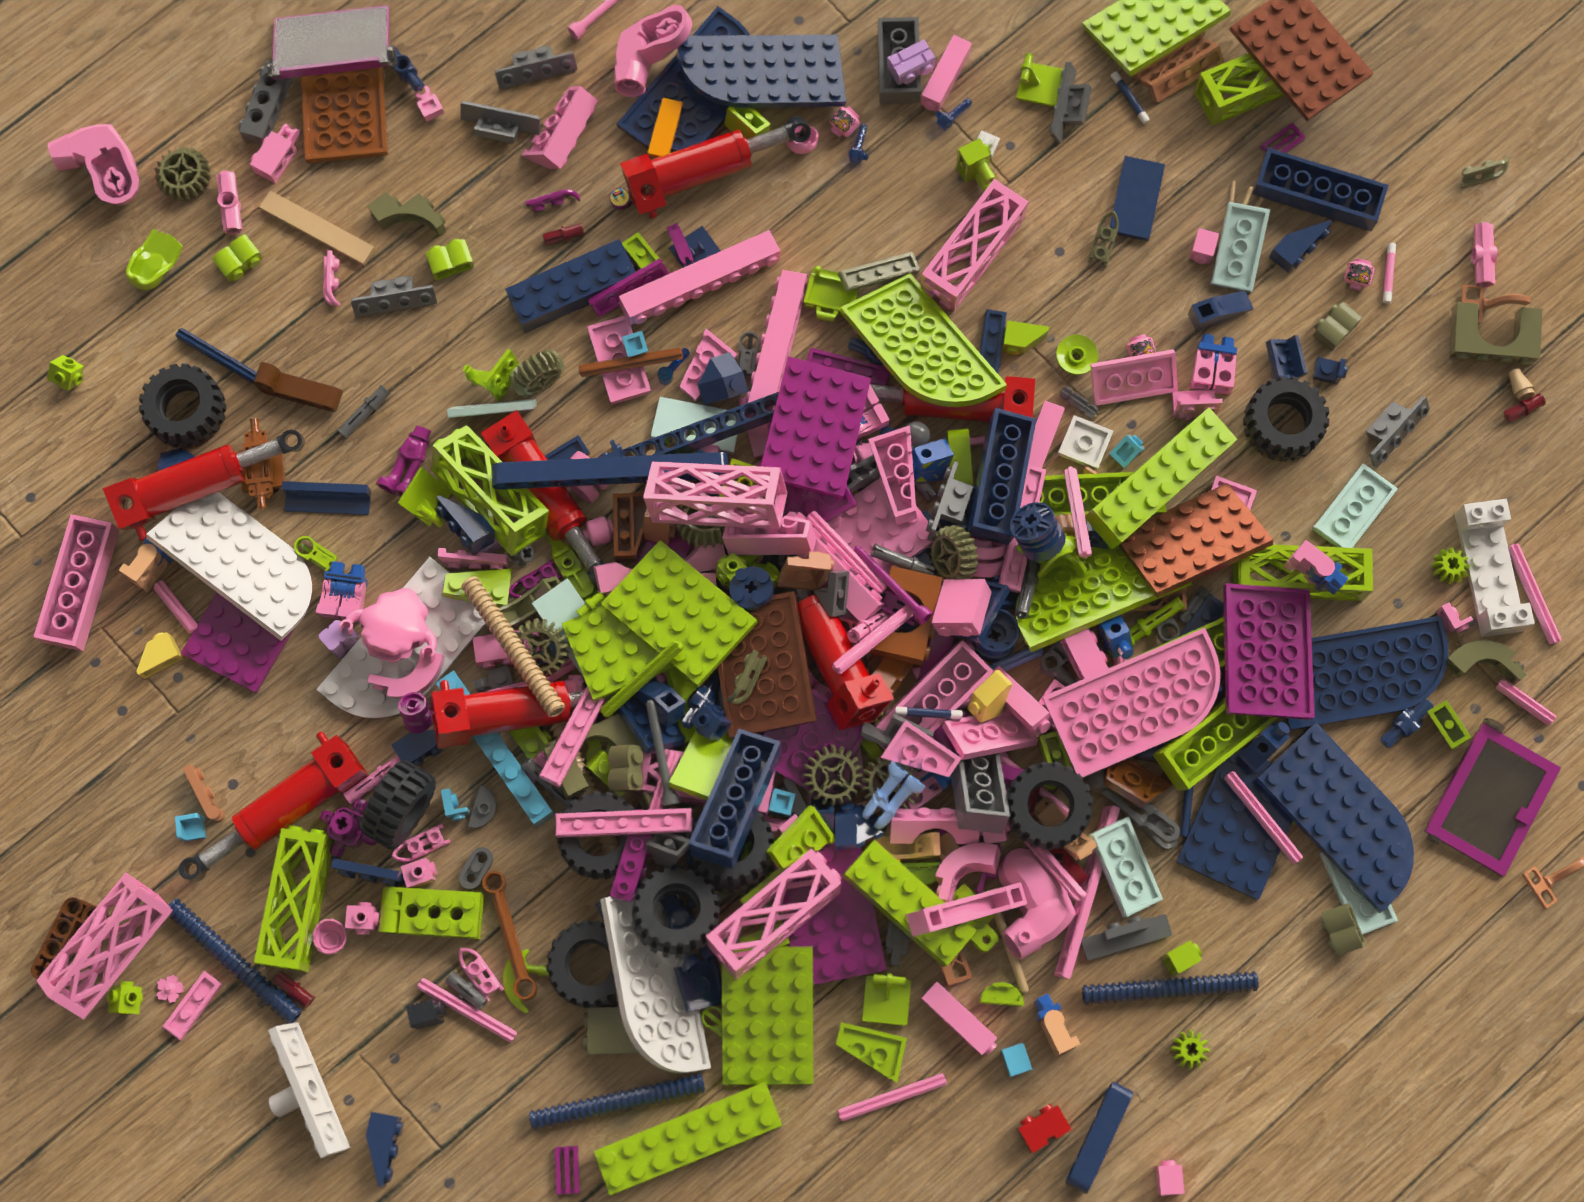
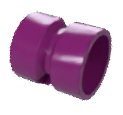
M411 692L399 700L398 708L407 731L421 733L431 726L432 717L426 698L422 694Z

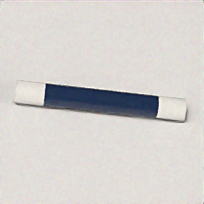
M1118 71L1112 73L1111 78L1143 125L1147 124L1150 121L1149 117Z
M895 708V714L898 716L962 720V711Z

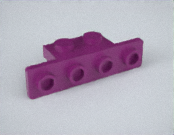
M652 834L628 835L611 890V897L632 902L637 884L640 883L641 878L645 879L648 866L645 865L647 857H651L646 843L651 839Z

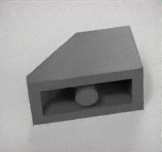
M673 833L654 834L646 843V846L655 863L670 867L671 869L689 849L688 843L690 840Z

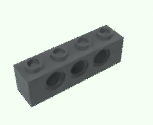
M266 60L265 65L261 67L259 81L253 87L252 99L246 105L245 117L239 123V132L244 141L262 145L264 138L269 136L271 131L274 130L294 78L274 80L273 61Z

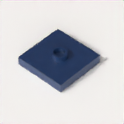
M717 960L707 964L702 961V966L690 974H684L682 967L674 969L686 1013L722 1004V978Z

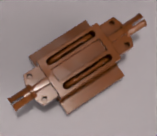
M259 418L250 419L251 431L244 434L245 443H242L243 450H239V453L269 442L267 432L259 428ZM283 453L244 468L245 482L241 483L242 491L249 493L251 497L257 498L258 510L266 509L265 499H270L274 494V489L282 488V481H286Z

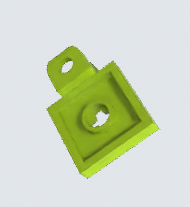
M964 883L955 891L952 901L975 894ZM993 914L966 921L977 931L969 941L982 953L988 952L999 940L995 931L988 925L995 917ZM987 937L990 941L989 944L983 943L982 938Z

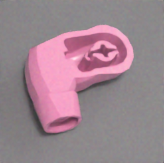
M673 5L667 7L661 12L641 19L621 33L615 56L616 66L614 67L615 89L619 94L626 97H636L644 94L648 71L651 65L665 59L686 42L691 32L692 20L682 6Z
M98 124L84 127L48 143L51 158L59 171L80 168L82 165H86L92 176L95 193L101 200L118 206L126 205L134 200L139 191L140 184L136 163L130 150L112 125Z
M1018 848L1010 851L1003 857L997 873L1000 883L1004 887L1020 882L1023 887L1027 904L1018 907L1023 916L1022 918H1017L1002 932V938L1006 946L1016 958L1022 960L1039 951L1042 945L1056 938L1070 924L1075 916V910L1067 891L1030 849Z

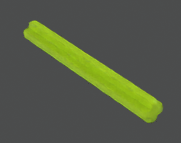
M678 640L668 645L600 708L601 713L605 717L611 716L684 649L683 645Z

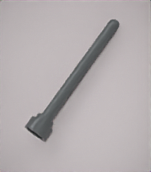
M648 700L646 707L664 790L662 793L663 797H661L662 807L680 804L679 796L675 790L669 787L670 774L655 702Z

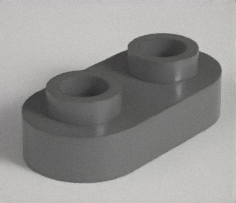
M479 847L471 853L459 875L460 884L464 888L474 890L481 885L483 877L488 873L493 864L494 858L490 850ZM480 856H486V861L484 863H480ZM470 875L475 876V881L472 883L468 882Z

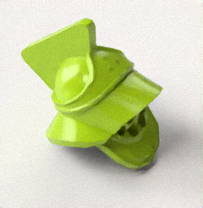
M1066 536L1062 550L1055 557L1038 562L1041 564L1037 574L1039 579H1042L1047 573L1061 565L1075 570L1082 576L1088 574L1087 568L1076 555L1077 543L1075 536ZM1018 544L1016 551L1024 555Z

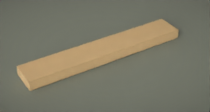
M271 190L259 206L262 211L363 266L366 265L375 251L374 246Z

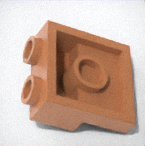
M819 551L809 552L806 559L788 557L777 578V587L812 591L821 589L822 585L827 582L829 572L833 571L834 561L830 558V554H824Z

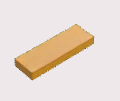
M667 98L662 99L648 156L658 158L670 153L683 102Z

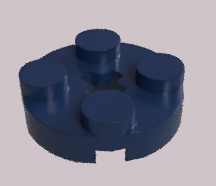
M751 566L740 568L736 571L735 576L730 582L729 591L732 600L744 610L756 611L761 609V606L765 603L768 604L774 594V583L768 572L762 568ZM754 584L757 590L749 593L747 587Z

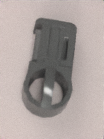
M751 331L743 333L739 338L738 351L741 354L739 355L738 365L745 376H752L753 371L755 372L756 356L760 347L758 335ZM749 336L748 347L745 349L742 345V340ZM753 337H755L757 344L752 349Z
M1159 600L1157 604L1150 603V605L1157 606L1162 600ZM1149 611L1148 615L1150 616L1154 611ZM1167 611L1164 612L1163 614H1161L1160 616H1158V617L1156 618V620H1157L1158 618H1160L1161 616H1163L1164 614H1166ZM1169 618L1155 627L1158 639L1163 644L1179 637L1180 629L1174 618ZM1167 627L1175 629L1176 637L1171 638ZM1162 628H1163V631H1164V634H1165L1166 638H1164V637L1161 635V629H1162Z

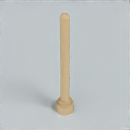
M1001 911L993 915L1002 938V932L1007 928ZM1002 938L1020 992L1025 994L1029 988L1019 959L1011 953Z

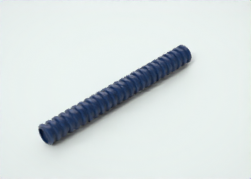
M175 899L169 904V907L173 910L169 914L170 919H175V923L180 924L181 929L185 928V932L187 934L190 933L191 938L195 937V941L197 943L200 942V946L205 947V951H210V955L215 956V960H220V964L225 965L226 970L230 969V973L235 974L236 979L240 978V982L242 984L245 983L246 988H251L250 991L252 993L255 992L256 997H261L260 1000L262 1002L265 1001L266 1006H271L270 1010L276 1011L277 1016L281 1015V1019L286 1020V1024H292L300 1017L302 1013L301 1008L297 1009V1005L295 1003L292 1004L291 999H286L287 996L285 994L282 995L281 990H276L277 987L271 985L272 982L270 980L266 981V977L261 976L260 971L256 972V968L251 967L250 962L246 963V959L244 957L241 958L240 953L236 954V950L234 948L231 949V945L226 944L224 939L221 940V936L216 935V931H211V927L206 926V922H201V918L196 917L195 912L191 913V909L186 908L185 903L181 904L180 899Z
M1251 971V974L1248 972H1244V974L1238 972L1237 975L1234 973H1230V975L1224 973L1223 976L1220 974L1213 976L1211 974L1209 977L1202 975V978L1199 976H1195V978L1189 976L1188 979L1185 977H1181V979L1175 977L1174 980L1171 978H1167V980L1161 978L1160 981L1153 979L1152 982L1150 980H1146V982L1139 980V983L1136 981H1132V983L1126 981L1125 984H1122V982H1118V984L1112 982L1111 985L1104 983L1103 986L1099 983L1097 986L1090 984V987L1083 985L1082 998L1085 1005H1089L1090 1002L1092 1004H1096V1002L1103 1004V1001H1106V1003H1110V1001L1116 1003L1117 1000H1120V1002H1124V1000L1130 1002L1131 999L1138 1001L1139 998L1142 1001L1145 998L1152 1000V997H1155V999H1159V997L1166 999V996H1169V998H1173V996L1179 998L1180 995L1187 997L1189 994L1192 997L1194 994L1201 996L1202 993L1204 995H1208V993L1215 995L1216 992L1218 994L1223 992L1228 994L1230 991L1232 993L1237 991L1242 993L1244 990L1250 992L1251 989L1257 991L1259 980L1257 973Z
M698 1073L697 1076L690 1075V1078L684 1076L681 1080L676 1078V1081H673V1079H670L667 1083L663 1081V1084L657 1082L654 1086L649 1084V1087L643 1085L640 1089L638 1087H635V1090L629 1088L626 1092L624 1090H621V1093L616 1091L613 1095L607 1093V1096L602 1094L599 1098L593 1096V1099L586 1098V1101L580 1099L577 1103L576 1101H572V1104L566 1102L563 1106L558 1104V1107L552 1105L549 1109L548 1107H544V1110L539 1108L536 1112L530 1110L531 1128L535 1131L538 1127L540 1129H544V1126L551 1127V1124L558 1126V1123L565 1124V1121L571 1123L574 1119L575 1121H579V1118L585 1120L588 1116L593 1118V1115L598 1117L601 1113L603 1115H607V1112L612 1114L615 1110L621 1112V1109L628 1110V1107L634 1109L637 1105L638 1107H642V1104L648 1106L651 1102L656 1104V1101L662 1103L664 1099L670 1101V1098L675 1100L678 1096L683 1098V1095L689 1097L692 1093L697 1095V1092H701L702 1094L705 1091L703 1076L701 1073Z

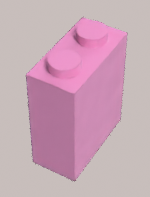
M944 579L932 624L939 635H980L991 596V590L985 579Z

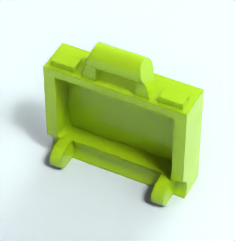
M820 266L813 267L803 306L815 309L817 319L833 323L838 315L843 316L840 313L841 307L857 299L859 289L846 293L838 277V272L821 269Z

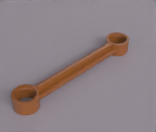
M490 871L483 877L482 884L484 889L492 896L516 979L513 985V992L519 999L529 1001L536 996L538 987L536 982L529 978L504 891L507 881L500 872ZM492 876H499L502 878L500 888L495 891L489 890L487 886L488 880ZM523 981H529L533 984L531 994L526 997H522L518 992V986Z

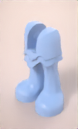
M894 761L888 766L889 777L880 790L877 788L876 792L873 793L862 814L863 818L867 820L877 807L880 808L884 813L882 816L880 815L874 825L877 829H882L893 819L897 809L912 793H921L925 789V786L919 780L909 775L889 802L888 796L908 774L905 769Z

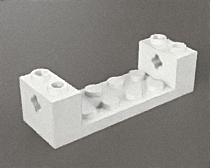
M1507 499L1464 504L1454 515L1463 556L1468 557L1465 563L1470 565L1467 573L1481 637L1524 632L1535 623L1530 603L1521 604L1503 527L1511 520Z

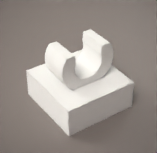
M981 131L978 139L981 138L983 144L986 143L991 151L990 158L992 159L1000 138Z

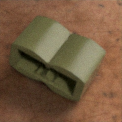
M1342 302L1339 306L1334 304L1327 313L1330 316L1325 320L1321 318L1314 326L1316 331L1313 336L1331 351L1351 333L1362 319V316L1345 302Z
M638 745L611 746L608 755L610 766L608 786L610 791H640L643 783L641 770L643 763L642 747Z
M1350 903L1321 913L1323 918H1320V922L1324 931L1328 930L1331 939L1328 942L1333 953L1336 952L1339 956L1366 947L1364 936Z

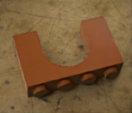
M891 566L889 575L919 605L928 607L933 612V615L925 624L920 625L911 632H892L871 649V654L923 666L924 659L928 660L931 647L927 646L928 641L933 639L935 634L932 620L941 592L943 577Z

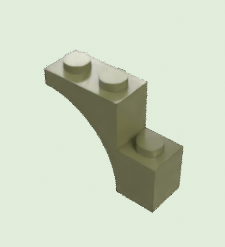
M386 192L367 206L371 215L382 229L399 222H417L430 227L439 236L447 232L444 227L446 221L440 213L435 214L432 210L434 206L428 198L424 199L420 193L401 205L395 196L392 198Z
M557 576L542 579L527 593L511 603L500 607V612L503 613L504 618L507 619V623L511 625L512 629L519 628L520 625L525 626V623L538 613L531 603L561 582Z

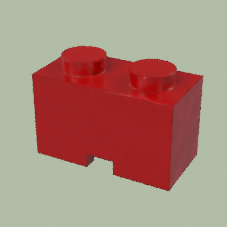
M1050 1103L1039 1110L1040 1115L1035 1118L1029 1115L1019 1121L1021 1126L1017 1130L1030 1153H1034L1047 1145L1046 1139L1051 1136L1057 1139L1072 1130L1058 1105L1052 1107Z

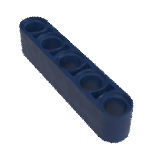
M1114 1081L1111 1082L1065 1184L1084 1194L1089 1192L1134 1091Z

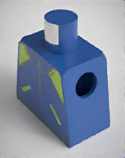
M946 439L924 444L912 450L914 482L944 480L943 477L946 469L950 466L954 456Z
M1121 615L1096 625L1098 639L1112 658L1121 656L1123 659H1128L1133 655L1131 634Z

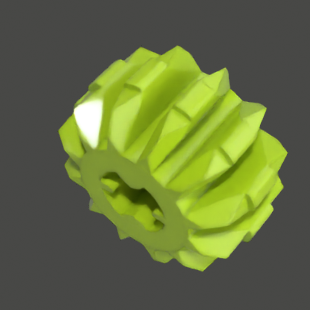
M1453 547L1449 548L1448 551L1442 549L1439 552L1440 555L1436 554L1433 557L1435 562L1431 564V567L1437 569L1433 576L1440 575L1439 582H1443L1446 579L1448 585H1451L1453 581L1460 583L1462 578L1468 575L1466 570L1470 568V565L1464 563L1468 560V557L1464 556L1462 558L1460 556L1462 550L1455 553Z
M1188 1030L1187 1036L1184 1032H1180L1181 1040L1178 1038L1173 1039V1042L1178 1047L1170 1048L1171 1051H1177L1178 1053L1172 1057L1173 1060L1181 1058L1179 1066L1183 1067L1187 1062L1189 1070L1193 1068V1063L1197 1068H1200V1060L1204 1062L1208 1060L1203 1055V1053H1210V1049L1203 1048V1045H1206L1208 1040L1200 1042L1202 1034L1197 1033L1194 1037L1193 1030ZM1186 1045H1193L1192 1050L1195 1053L1188 1055V1049L1186 1048Z

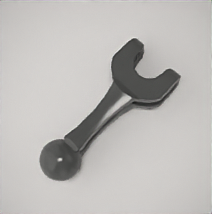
M915 421L907 425L910 426L912 450L929 442L930 431L924 423ZM873 455L862 460L860 463L851 465L848 479L851 480L847 483L851 493L856 490L859 493L880 478L878 469L875 468L876 463Z
M1104 768L1086 776V783L1090 789L1101 792L1102 797L1112 802L1116 807H1119L1137 828L1142 830L1158 847L1167 851L1176 846L1180 829L1166 814L1158 811L1151 804H1147L1143 808L1136 805L1144 813L1141 816L1117 797L1110 788L1103 785Z

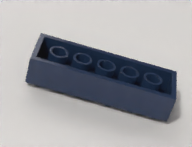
M1268 148L1263 158L1252 195L1372 231L1378 222L1389 185Z
M618 239L505 288L524 333H527L590 305L588 299L635 273V269L621 240Z
M995 408L990 415L967 529L971 536L1009 545L1013 540L1014 536L1010 530V521L1014 513L1021 507L1036 418Z
M738 729L688 843L690 856L730 869L734 868L781 757L780 741Z

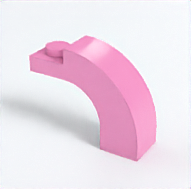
M421 649L417 665L408 676L400 679H391L369 674L367 682L372 684L373 689L386 691V688H388L387 696L390 698L401 699L404 695L411 692L421 694L437 680L442 670L445 656L435 653V660L431 662V653L425 654L424 659H422Z
M972 843L951 852L942 861L936 872L935 877L939 884L936 895L945 903L952 902L956 886L965 875L971 872L996 874L1001 856L998 845Z

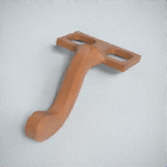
M1462 285L1461 302L1479 304L1478 323H1482L1483 312L1505 304L1528 305L1531 303V297L1522 294H1508L1489 300L1484 298V286ZM1466 289H1479V299H1467Z
M1584 856L1548 877H1542L1536 866L1522 874L1544 910L1558 901L1551 891L1552 886L1584 868ZM1531 871L1539 881L1536 885L1533 884L1528 876V873ZM1541 892H1547L1551 903L1546 904L1541 896Z

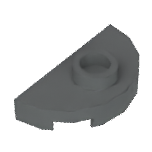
M482 785L479 787L468 828L478 829L493 820L496 814L497 803L495 797L488 788Z

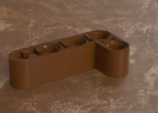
M260 362L253 381L258 390L267 395L330 412L337 411L343 391L339 388L282 373L276 366L266 362Z
M75 897L64 901L32 964L31 974L35 979H38L44 972L42 971L43 967L46 969L50 965L51 961H47V958L55 959L97 908L96 905ZM78 903L79 910L73 914L72 907ZM68 923L69 930L63 935L62 927ZM55 944H57L59 950L55 955H53L51 951L52 947Z

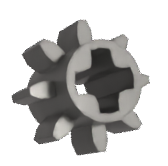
M530 544L513 556L509 553L507 555L512 559V564L526 566V561H533L532 558L535 551Z

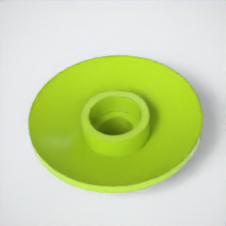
M1079 334L1070 335L1059 343L1056 350V359L1059 366L1067 373L1082 375L1091 371L1090 364L1097 363L1098 349L1090 338ZM1073 355H1079L1080 359H1073Z

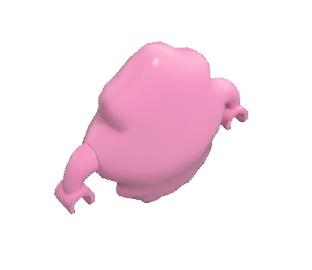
M402 588L394 592L380 594L376 604L365 609L355 610L345 620L340 622V632L342 633L345 627H349L348 634L352 635L354 631L353 623L360 621L363 629L361 632L362 643L367 648L370 656L396 663L399 660L410 657L413 649L427 643L428 646L422 649V659H424L425 654L431 653V662L435 660L437 640L424 622L428 615L427 607L410 588Z

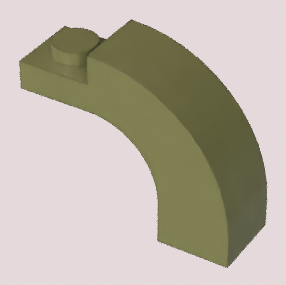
M1478 640L1467 643L1455 650L1446 659L1448 661L1447 668L1458 678L1472 665L1478 663L1494 666L1514 685L1527 675L1523 672V668L1519 663L1511 660L1516 653L1509 647L1495 641Z

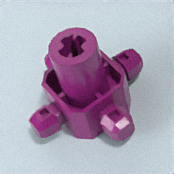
M358 798L352 806L354 807L353 810L343 807L337 809L335 814L327 810L322 811L319 819L328 825L327 832L329 837L336 840V843H333L331 846V855L340 858L346 850L344 849L345 846L355 849L360 847L363 842L371 846L376 845L377 842L365 836L360 829L362 813L368 802Z

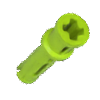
M1178 596L1144 620L1139 618L1136 624L1128 628L1131 634L1132 646L1145 635H1151L1152 629L1185 608ZM1170 608H1172V610H1170L1169 612H1167L1166 614H1164L1163 616H1161L1160 618H1158V619L1156 620V618H1157L1158 616H1160L1161 614H1163L1164 612H1166L1167 610H1169Z

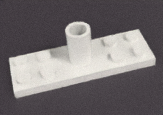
M299 1023L275 1026L268 1030L271 1036V1043L279 1055V1063L284 1068L291 1084L290 1087L269 1098V1105L274 1115L282 1117L300 1107L305 1118L306 1128L314 1140L315 1150L321 1158L349 1149V1143Z

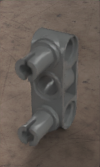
M1059 640L1042 657L1039 666L1042 673L1053 679L1056 678L1062 685L1067 687L1077 681L1065 670L1064 665L1070 660L1060 642L1062 640ZM1097 642L1096 645L1099 651L1102 650L1107 656L1108 652ZM1045 660H1053L1056 667L1048 668L1045 665Z

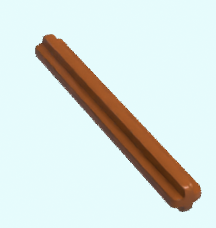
M677 347L638 354L629 358L622 357L582 364L579 366V372L581 377L681 360L683 359L682 349Z

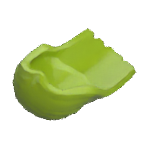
M152 229L145 242L134 251L128 262L126 277L129 283L141 290H151L157 287L165 274L178 260L183 245L170 234L158 233V230Z

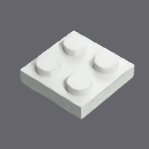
M1074 415L1058 455L1097 471L1113 430Z

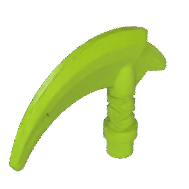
M523 950L522 955L527 972L541 977H549L546 966L527 963L526 957L530 950ZM509 958L503 973L505 993L516 1008L524 1013H528L529 1010L525 1007L522 1000L513 992V985L516 979Z

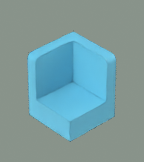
M642 331L621 337L628 358L648 352Z
M774 788L769 806V814L790 819L796 794Z
M194 813L175 817L177 839L187 842L206 838L204 816Z
M1023 1043L1000 1050L1009 1077L1032 1070Z

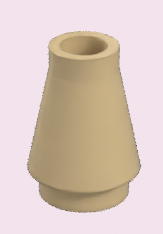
M1519 368L1508 373L1515 398H1518L1519 401H1525L1534 396V386Z

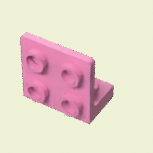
M1215 390L1176 391L1171 394L1173 418H1179L1182 421L1199 416L1209 407L1217 415L1223 404L1222 399H1215Z

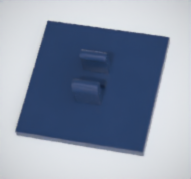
M703 226L684 237L693 256V263L721 252ZM674 244L668 247L682 268L693 264L687 259L685 261L686 266H684Z

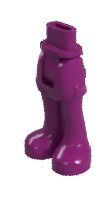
M416 425L413 433H409V437L397 451L399 454L388 477H380L377 480L376 485L379 488L393 495L396 493L402 497L418 472L420 465L425 461L427 446L430 443L428 438L431 431L429 429ZM407 462H411L402 483L399 484Z

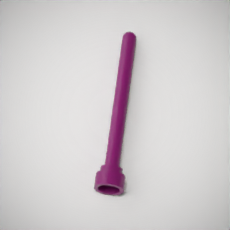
M861 546L854 547V552L913 611L914 619L919 625L925 624L932 617L933 612L928 607L919 606Z

